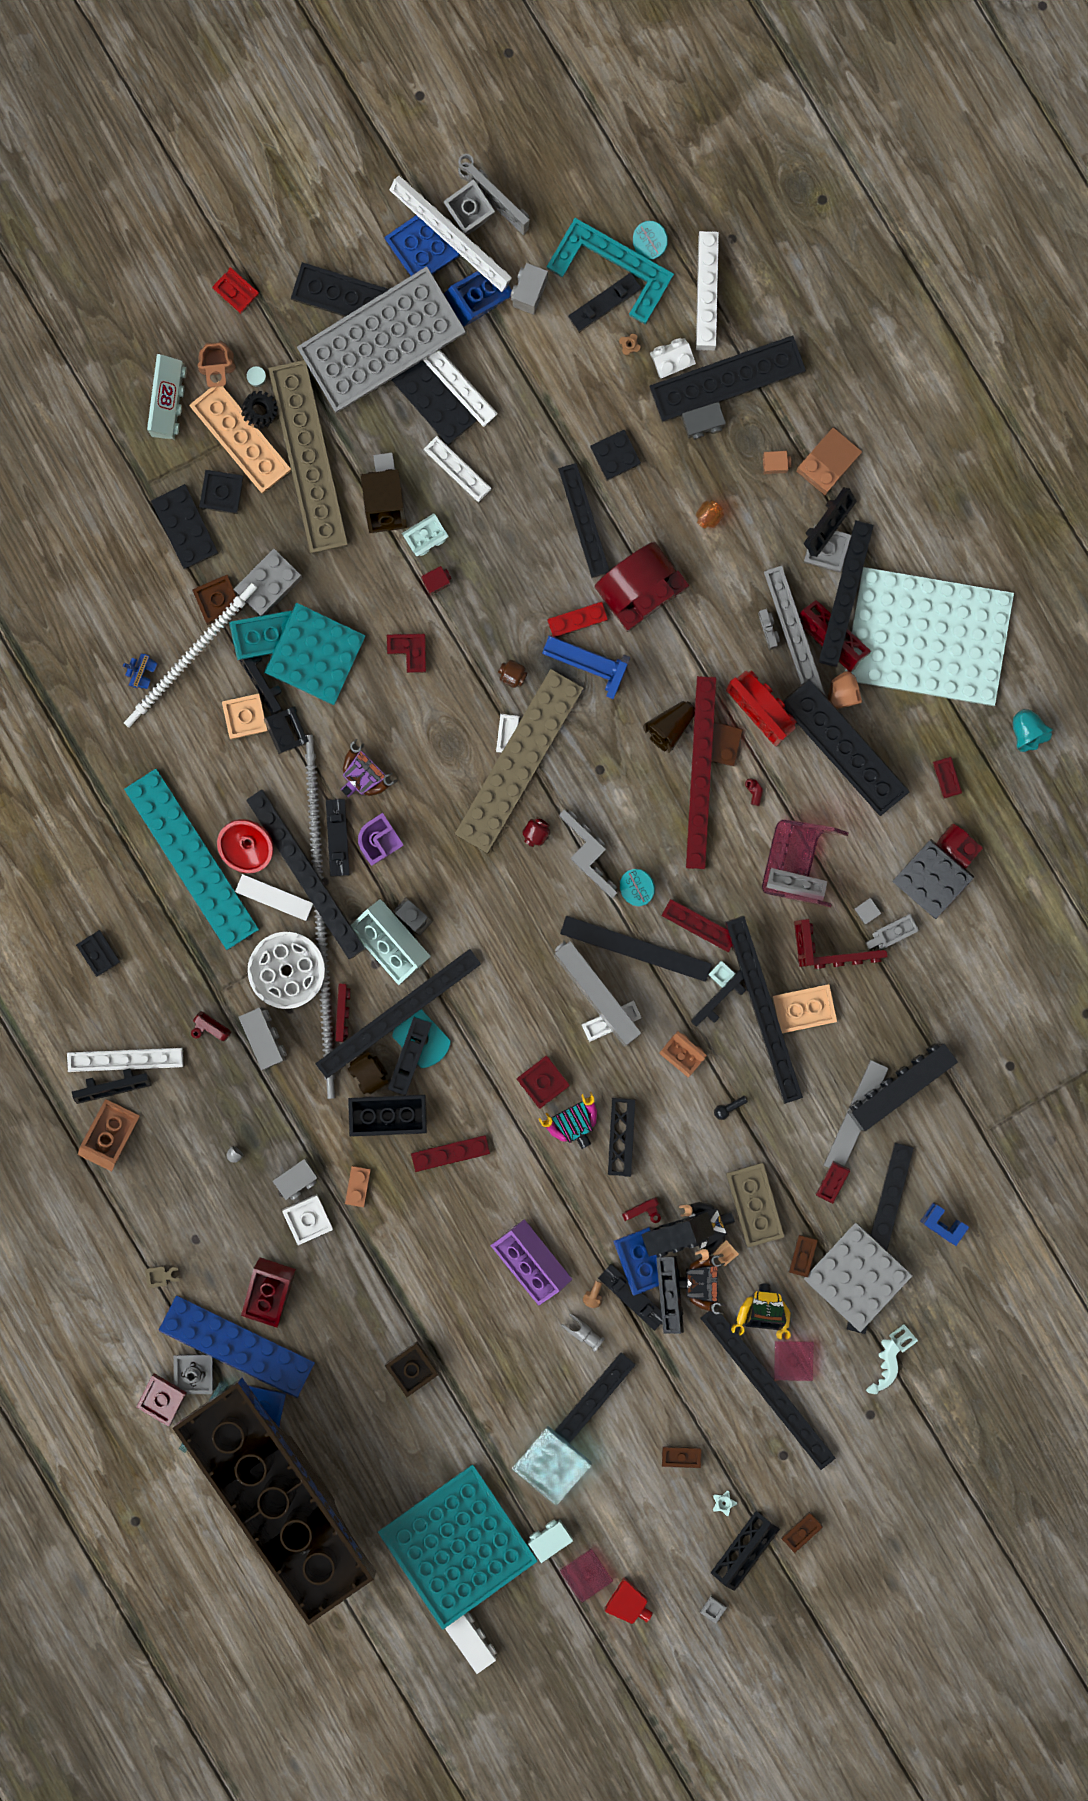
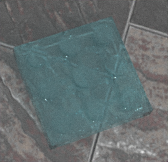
M547 1426L515 1463L512 1470L557 1506L591 1467L592 1462Z

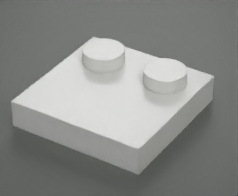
M318 1194L282 1209L297 1245L333 1230Z

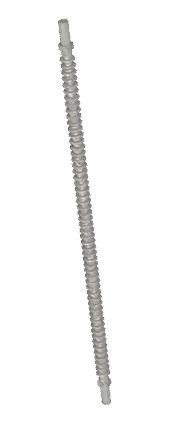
M306 735L309 740L306 743L307 754H305V759L307 760V766L305 768L308 769L306 772L308 774V777H306L308 783L306 785H309V788H307L309 799L307 801L310 802V805H308L310 807V810H308L310 816L308 818H311V821H309V824H311V827H309L311 832L309 834L312 835V838H310L312 849L310 851L313 852L311 855L313 860L311 862L322 880L324 877L321 875L323 873L321 870L323 867L321 862L323 860L320 859L322 856L320 854V851H322L320 845L322 843L319 842L321 840V837H319L321 834L319 829L321 827L318 826L320 823L318 821V818H320L318 812L320 810L317 809L319 807V804H317V801H319L317 796L319 794L316 793V790H318L316 787L318 784L316 779L318 777L315 776L317 774V771H315V768H317L315 765L316 754H314L313 735ZM314 910L316 912L314 917L317 918V921H315L317 927L315 929L318 930L315 933L318 935L316 938L318 943L316 945L319 947L318 949L322 954L325 965L324 980L320 988L321 993L319 994L322 997L319 1001H322V1004H320L322 1010L320 1012L323 1015L320 1017L323 1018L321 1029L324 1031L321 1034L324 1035L322 1038L324 1043L322 1045L325 1047L323 1049L325 1051L323 1057H325L334 1050L332 1048L334 1043L331 1041L334 1039L331 1037V1034H333L331 1028L333 1026L330 1025L333 1022L330 1020V1017H332L330 1012L332 1010L329 1008L332 1005L329 1004V1001H331L329 995L331 993L328 992L331 989L328 987V984H330L328 978L330 976L327 975L330 971L327 970V967H329L327 962L329 960L326 958L328 956L326 954V951H328L326 945L328 943L325 942L328 938L325 937L327 926L324 925L325 922L318 911ZM335 1074L327 1079L325 1078L327 1082V1099L335 1098Z

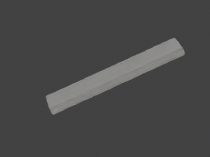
M870 1060L851 1104L857 1100L862 1102L866 1099L864 1095L870 1090H878L888 1068ZM848 1113L845 1115L824 1162V1166L828 1168L833 1161L845 1166L861 1131Z

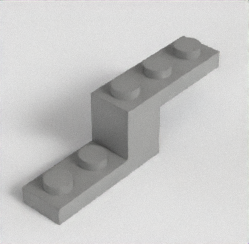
M563 810L559 817L586 842L571 857V860L612 899L617 894L615 891L617 887L610 880L606 882L601 877L603 873L597 867L593 869L590 867L606 850L604 848L606 844L599 837L594 839L590 835L591 830L584 823L580 825L576 821L578 817L572 811L566 812Z

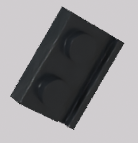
M101 930L76 944L96 977H99L121 962Z

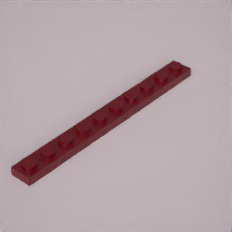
M697 676L686 868L705 869L716 677Z

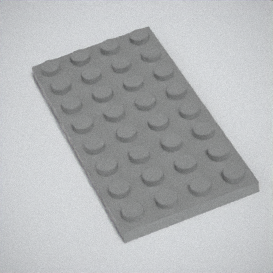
M426 266L297 346V349L332 408L338 413L466 334V331Z

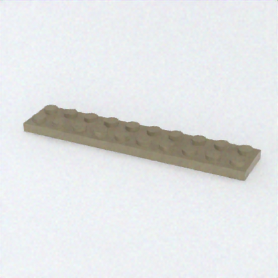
M305 360L268 368L310 553L314 554L348 546Z
M550 669L456 830V836L488 854L583 691V687Z

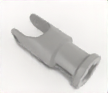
M569 1314L579 1323L580 1330L572 1331L561 1324L562 1327L580 1342L588 1344L596 1352L605 1338H600L583 1321L573 1314Z

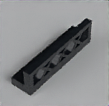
M612 1098L608 1175L631 1177L635 1099ZM616 1102L627 1103V1111L621 1116L615 1110ZM621 1119L626 1125V1130L619 1135L614 1130V1125ZM619 1138L625 1144V1149L620 1154L613 1149V1144ZM617 1158L624 1163L623 1172L612 1171V1163Z
M755 1511L713 1568L711 1574L724 1586L735 1591L780 1528L766 1519L761 1513ZM760 1518L764 1523L759 1529L754 1530V1524ZM750 1535V1542L747 1545H743L744 1537ZM739 1550V1557L732 1561L731 1555L734 1551ZM727 1566V1573L722 1578L718 1573L722 1567Z

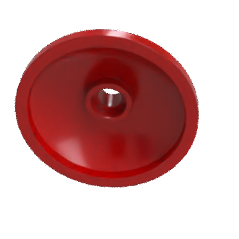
M245 819L231 821L223 827L217 839V848L222 860L238 872L255 873L261 871L272 859L274 851L272 839L268 832L256 822Z

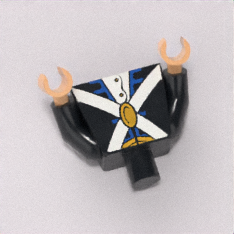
M703 1202L680 1205L679 1208L685 1209V1213L681 1214V1217H691L708 1212L715 1234L708 1237L709 1241L699 1245V1248L702 1250L695 1252V1255L702 1254V1260L699 1262H703L725 1241V1235H727L725 1226L735 1222L732 1212L720 1215L718 1208Z

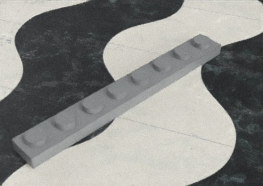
M779 566L764 571L801 685L810 678L825 695L783 567Z

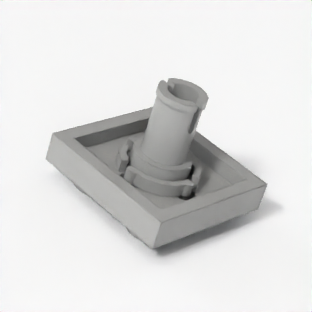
M207 1354L174 1355V1385L186 1391L187 1394H213V1357ZM202 1371H204V1372L206 1373V1376H205V1377H203V1376H204V1373H202V1376H201V1372H202Z

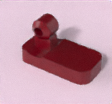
M202 1011L193 1019V1022L196 1023L195 1028L191 1031L193 1038L201 1037L204 1030L221 1041H226L231 1034L228 1028Z
M654 1197L622 1213V1216L627 1221L647 1211L651 1221L658 1223L661 1220V1216L657 1213L656 1209L659 1202Z

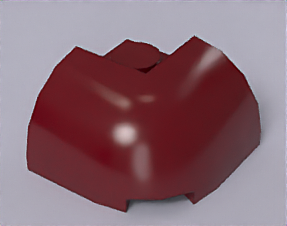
M951 824L937 842L942 849L965 869L983 849L968 833L955 824Z

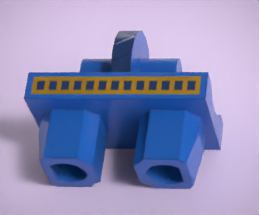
M140 654L138 662L137 659L132 658L130 664H123V667L127 668L125 676L131 677L128 686L148 688L151 679L143 677L144 670L154 672L157 663L150 659L149 655Z

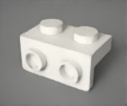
M685 338L675 339L671 344L658 346L654 351L650 352L660 378L696 364L689 343Z

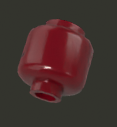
M538 817L530 819L522 831V835L525 838L524 842L531 847L535 845L542 846L550 835V825Z

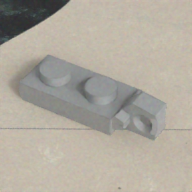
M909 914L877 930L872 934L874 938L865 942L868 950L877 945L879 949L886 948L918 932L919 929L912 915Z

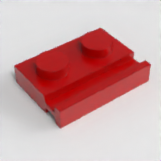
M231 267L212 287L217 294L240 314L259 295V292Z

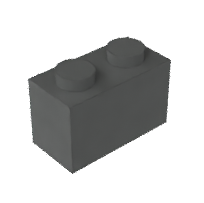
M719 402L682 413L681 416L688 439L692 437L694 440L702 438L708 432L712 434L721 432L726 424Z

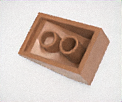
M832 428L800 464L796 472L826 496L862 451L835 428Z
M105 1099L77 1155L113 1171L140 1115Z

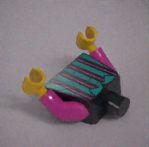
M590 1092L591 1096L589 1098H584L582 1094L583 1101L552 1117L545 1113L547 1119L542 1121L539 1118V1122L552 1136L560 1141L571 1143L577 1140L581 1149L591 1145L587 1134L593 1131L597 1121V1109L593 1093Z

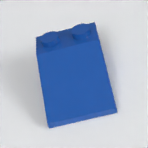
M477 271L451 285L444 293V296L463 327L511 298L512 289L508 285L501 292Z

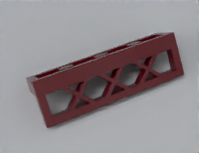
M815 600L801 611L799 618L803 629L823 647L828 628L826 622H829L831 613ZM815 607L820 612V615H815L811 610ZM847 629L845 636L848 638V641L844 640L839 663L852 672L859 662L870 654L871 650ZM853 647L859 648L863 653L858 655Z

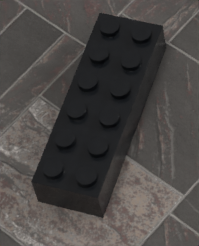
M932 1044L926 1049L927 1053L925 1055H917L911 1060L912 1064L910 1066L901 1067L895 1072L896 1076L894 1078H886L880 1083L881 1087L878 1090H870L864 1095L866 1099L862 1102L857 1100L849 1106L851 1110L847 1113L861 1131H867L958 1063L945 1044Z

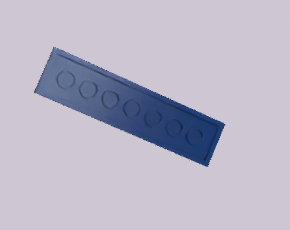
M179 1296L175 1297L159 1328V1332L295 1398H298L315 1363Z

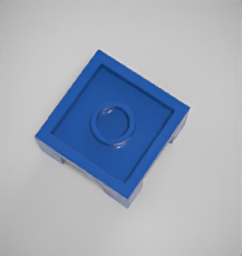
M932 1203L920 1222L951 1244L957 1246L969 1226L959 1220H955L949 1229L942 1222H938L945 1210Z

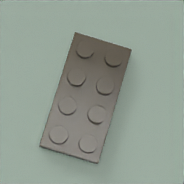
M759 1163L726 1173L747 1248L783 1238V1230L764 1164Z

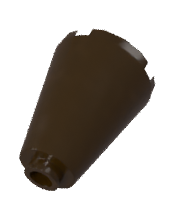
M681 701L647 721L643 725L645 733L649 731L651 734L649 739L664 752L668 749V753H670L695 716V707L689 701Z

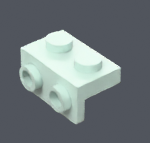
M434 513L402 533L416 556L427 554L431 547L441 545L449 537Z

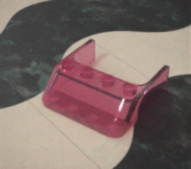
M779 821L775 828L762 882L764 893L831 908L832 904L766 888L771 868L809 877L817 841L821 834L832 833L848 836L849 832L834 827L803 822Z

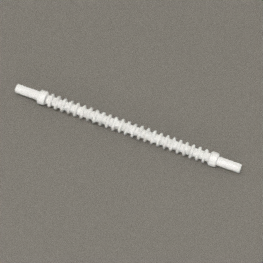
M251 583L240 596L234 598V603H230V607H226L227 611H223V615H219V619H215L216 623H212V627H208V631H204L205 635H201V639H197V643H193L194 647H190V651H186V655H182L183 659H179V663H175V667H171L172 671H168V675H164V679H160L161 683H157V687H153V691H149L150 695H146V699H142V703L136 705V710L124 722L127 727H130L141 714L144 715L148 711V707L151 708L150 704H154V700H158L159 695L162 696L161 692H165V688H169L170 683L173 684L172 680H176V676H180L181 671L184 672L183 668H187V664H191L192 659L195 660L194 656H198V652H202L203 647L206 648L205 644H209V640H213L214 635L217 636L216 632H220V628H224L225 623L228 624L227 620H231V616H235L236 611L239 612V607L242 608L246 604L245 601L257 589L255 584Z

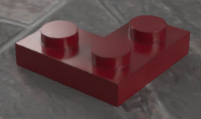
M425 634L387 635V655L406 654L407 673H426Z

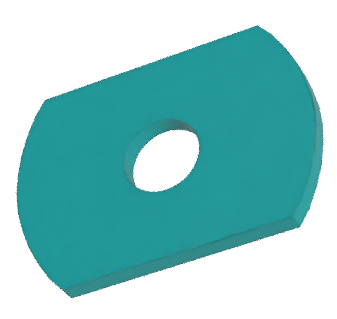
M420 1009L397 1026L393 1031L392 1037L403 1048L414 1016L431 1022L428 1043L424 1045L417 1063L421 1068H426L438 1063L445 1056L450 1047L451 1040Z

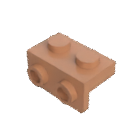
M678 1031L659 1052L660 1055L688 1078L707 1057L699 1046H695L685 1034Z

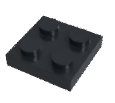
M625 430L619 431L590 446L606 481L641 465Z
M205 470L199 508L238 514L244 476Z

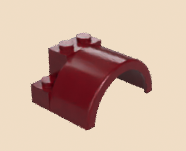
M651 542L607 572L595 584L594 588L626 632H628L664 604L688 589L689 584L681 573L676 571L657 543ZM631 603L634 605V608L626 609Z

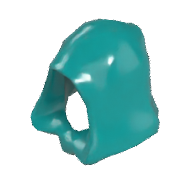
M1020 710L1013 718V730L1017 739L1016 747L1018 751L1037 750L1039 744L1051 739L1053 728L1046 725L1033 710Z

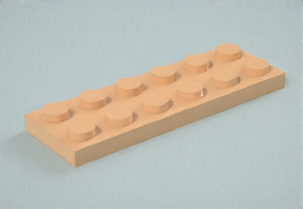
M223 386L208 389L189 405L262 494L291 471V468L259 429L254 428L253 423L249 426L248 420L246 422L243 420L245 416L241 415L242 410Z

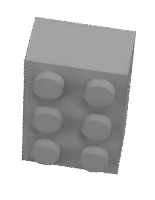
M273 549L233 590L240 596L251 583L255 584L257 589L245 602L259 616H264L303 578Z
M259 1007L239 1016V1020L261 1070L286 1060L284 1057L287 1056L286 1050L277 1041L280 1037L276 1028L271 1027L269 1021L272 1018L268 1010Z

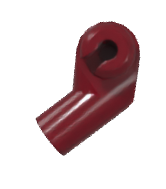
M753 778L747 779L745 786L752 794L751 805L760 806L763 788L757 780Z

